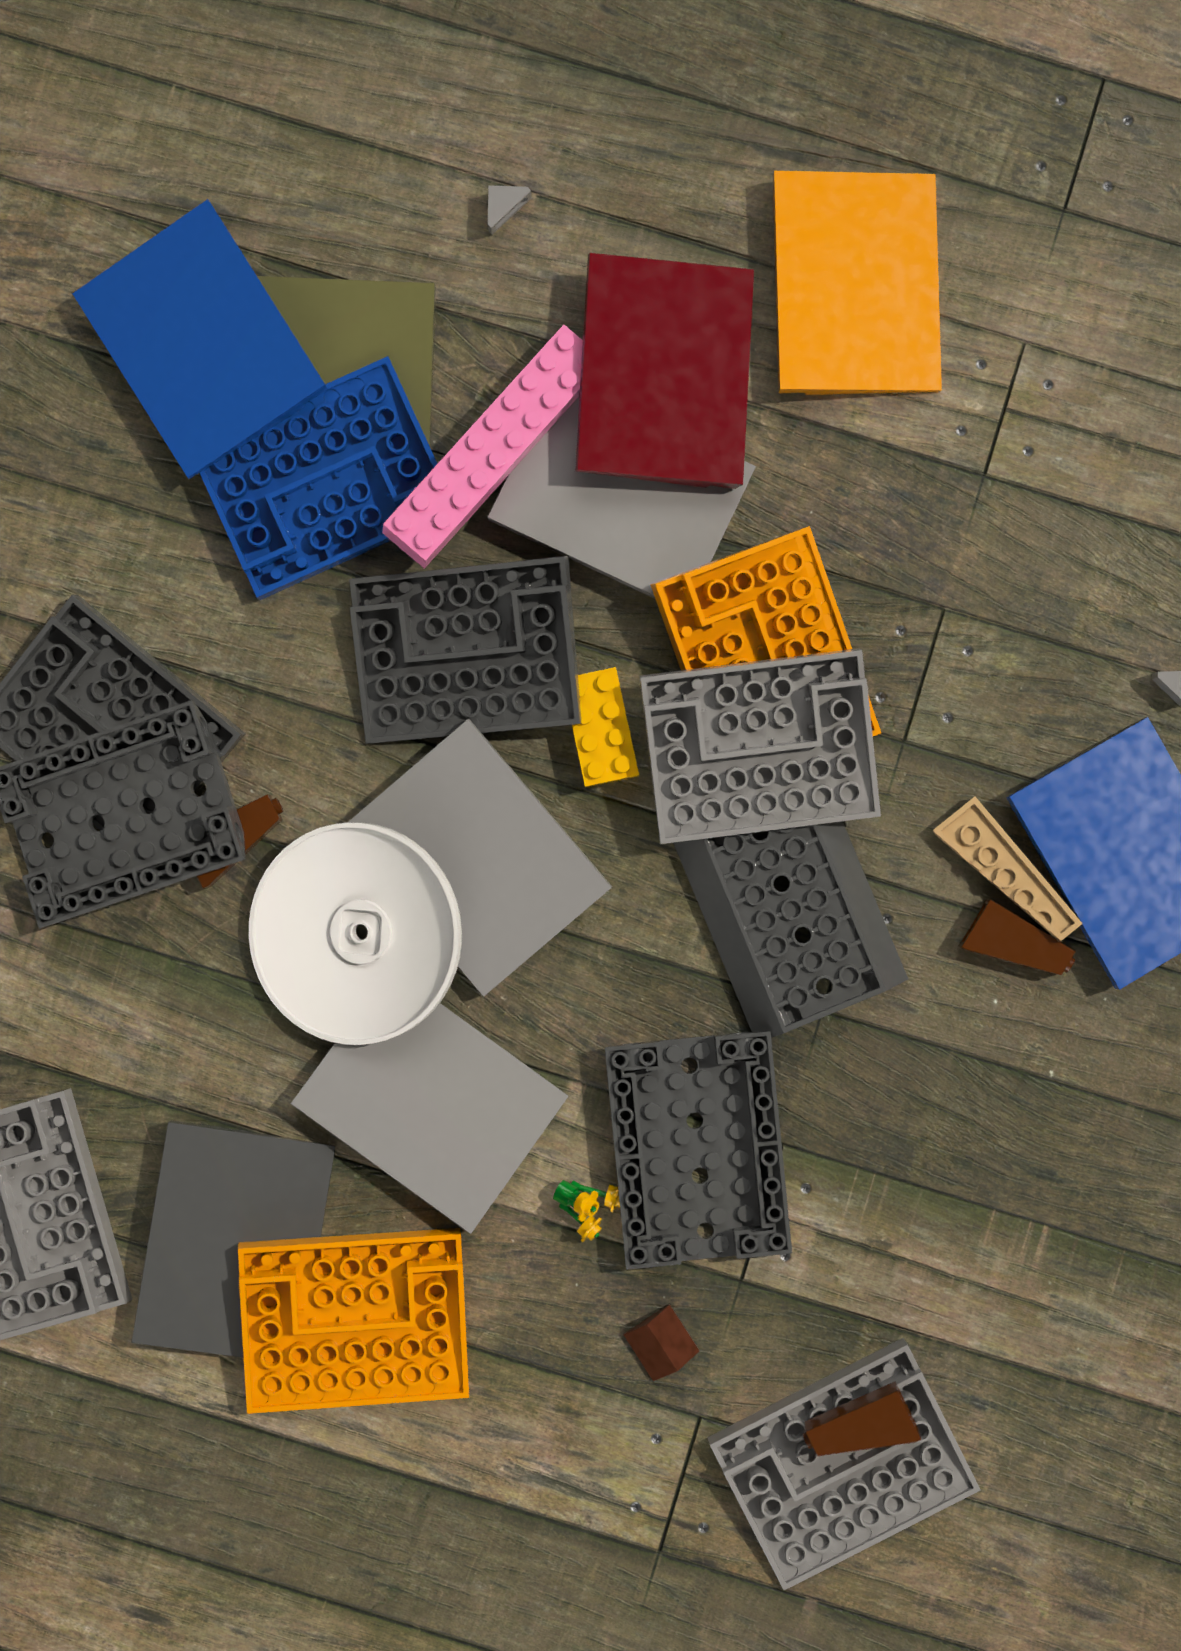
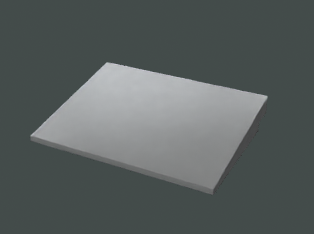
M579 396L508 475L488 515V520L655 598L650 584L712 561L756 466L744 461L743 485L736 489L716 486L703 488L575 471Z
M861 649L639 676L660 844L881 816L868 687Z
M467 719L349 821L375 824L401 833L417 843L435 860L450 883L459 908L462 945L458 967L483 997L612 888L611 884L470 719Z
M439 1003L426 1019L409 1031L394 1038L364 1045L335 1043L291 1104L471 1234L566 1101L568 1095L443 1004Z
M71 1088L0 1109V1340L96 1314L99 1311L120 1306L133 1300Z
M904 1338L707 1437L710 1447L783 1590L980 1491L967 1461ZM896 1381L921 1436V1440L914 1443L817 1456L814 1448L809 1449L802 1433L806 1432L804 1421Z

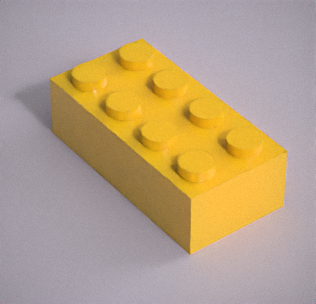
M616 667L578 675L582 723L573 724L572 729L585 788L639 777Z

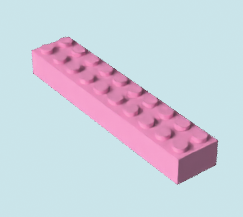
M563 325L385 521L382 533L424 569L580 396L583 340L567 326Z

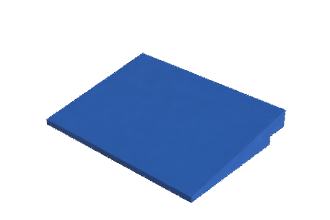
M208 199L72 293L188 479L305 407V403L328 390Z
M388 356L325 384L328 390L305 403L304 408L200 472L240 564L259 600L265 599L390 542L391 540L382 533L383 524L437 465V461Z
M1146 717L1006 797L1066 904L1083 923L1079 927L1115 989L1119 990L1181 953V774L1149 718Z

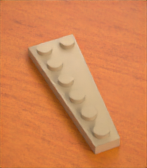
M973 797L932 831L1059 942L1083 924L976 797Z

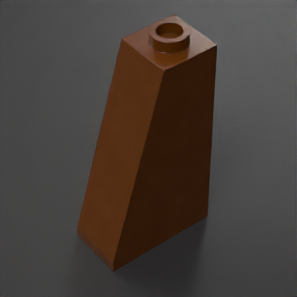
M267 794L237 809L244 831L245 855L283 820L280 814L284 810L277 797L272 799L271 795ZM236 863L198 875L197 877L202 887L207 889L213 886Z
M992 900L985 901L958 947L964 950L1057 975L1069 972L1075 962L1073 955L1076 951Z
M896 1381L804 1421L806 1432L802 1433L809 1449L814 1448L817 1456L914 1443L921 1440L917 1424Z

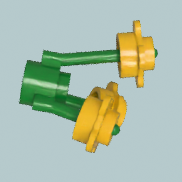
M563 1180L556 1188L553 1200L559 1202V1208L569 1213L581 1224L577 1230L582 1236L581 1242H584L587 1238L592 1241L595 1237L599 1236V1232L602 1229L599 1226L602 1219L599 1217L596 1220L593 1217L599 1208L598 1196L605 1198L604 1206L611 1208L610 1212L613 1213L616 1207L620 1208L618 1186L609 1185L607 1192L581 1185L574 1180L571 1184Z

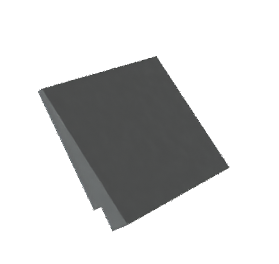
M568 556L349 579L352 599L350 615L366 744L449 736L467 719H470L481 733L582 723Z
M71 595L57 615L49 619L0 683V748L15 761L191 700L195 702L210 727L221 763L246 733L79 595ZM199 780L194 784L193 790L195 794L204 785L203 781ZM151 798L145 799L143 810L151 814L155 810V802ZM97 815L93 818L92 825L102 830L105 825L104 819Z
M169 1121L131 1343L244 1358L238 1244L239 1242L321 1237L336 1146L212 1125Z

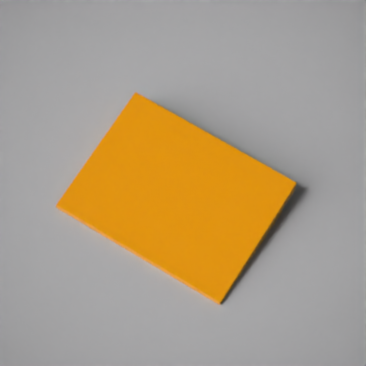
M774 171L773 210L778 394L805 393V395L941 392L935 174Z
M810 526L650 584L681 670L852 649ZM869 698L872 735L876 736L881 734V730Z
M460 1228L239 1242V1289L247 1414L469 1398Z

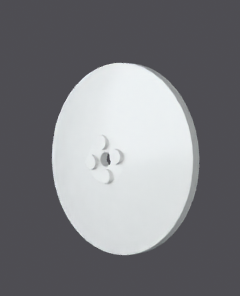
M349 822L332 824L308 832L294 840L276 856L266 869L254 894L249 917V945L253 965L263 989L286 1018L305 1032L318 1038L340 1044L364 1045L399 1036L417 1026L435 1010L451 986L457 970L462 945V927L459 908L452 887L441 868L423 848L405 835L392 829L369 823ZM360 924L364 925L368 930V935L364 940L360 939L356 934V929Z

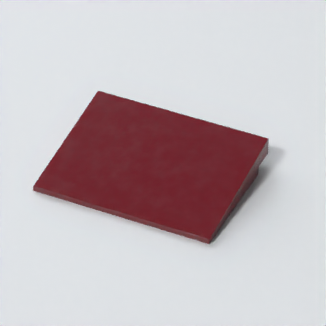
M598 253L588 254L575 471L703 488L716 486L736 489L743 485L754 269Z

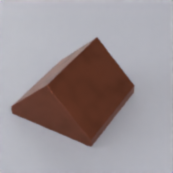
M670 1304L623 1334L653 1381L677 1372L699 1352L698 1347Z

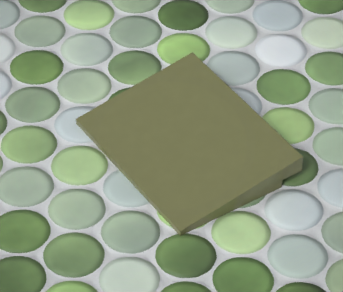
M257 276L325 384L388 356L430 446L435 337V283Z

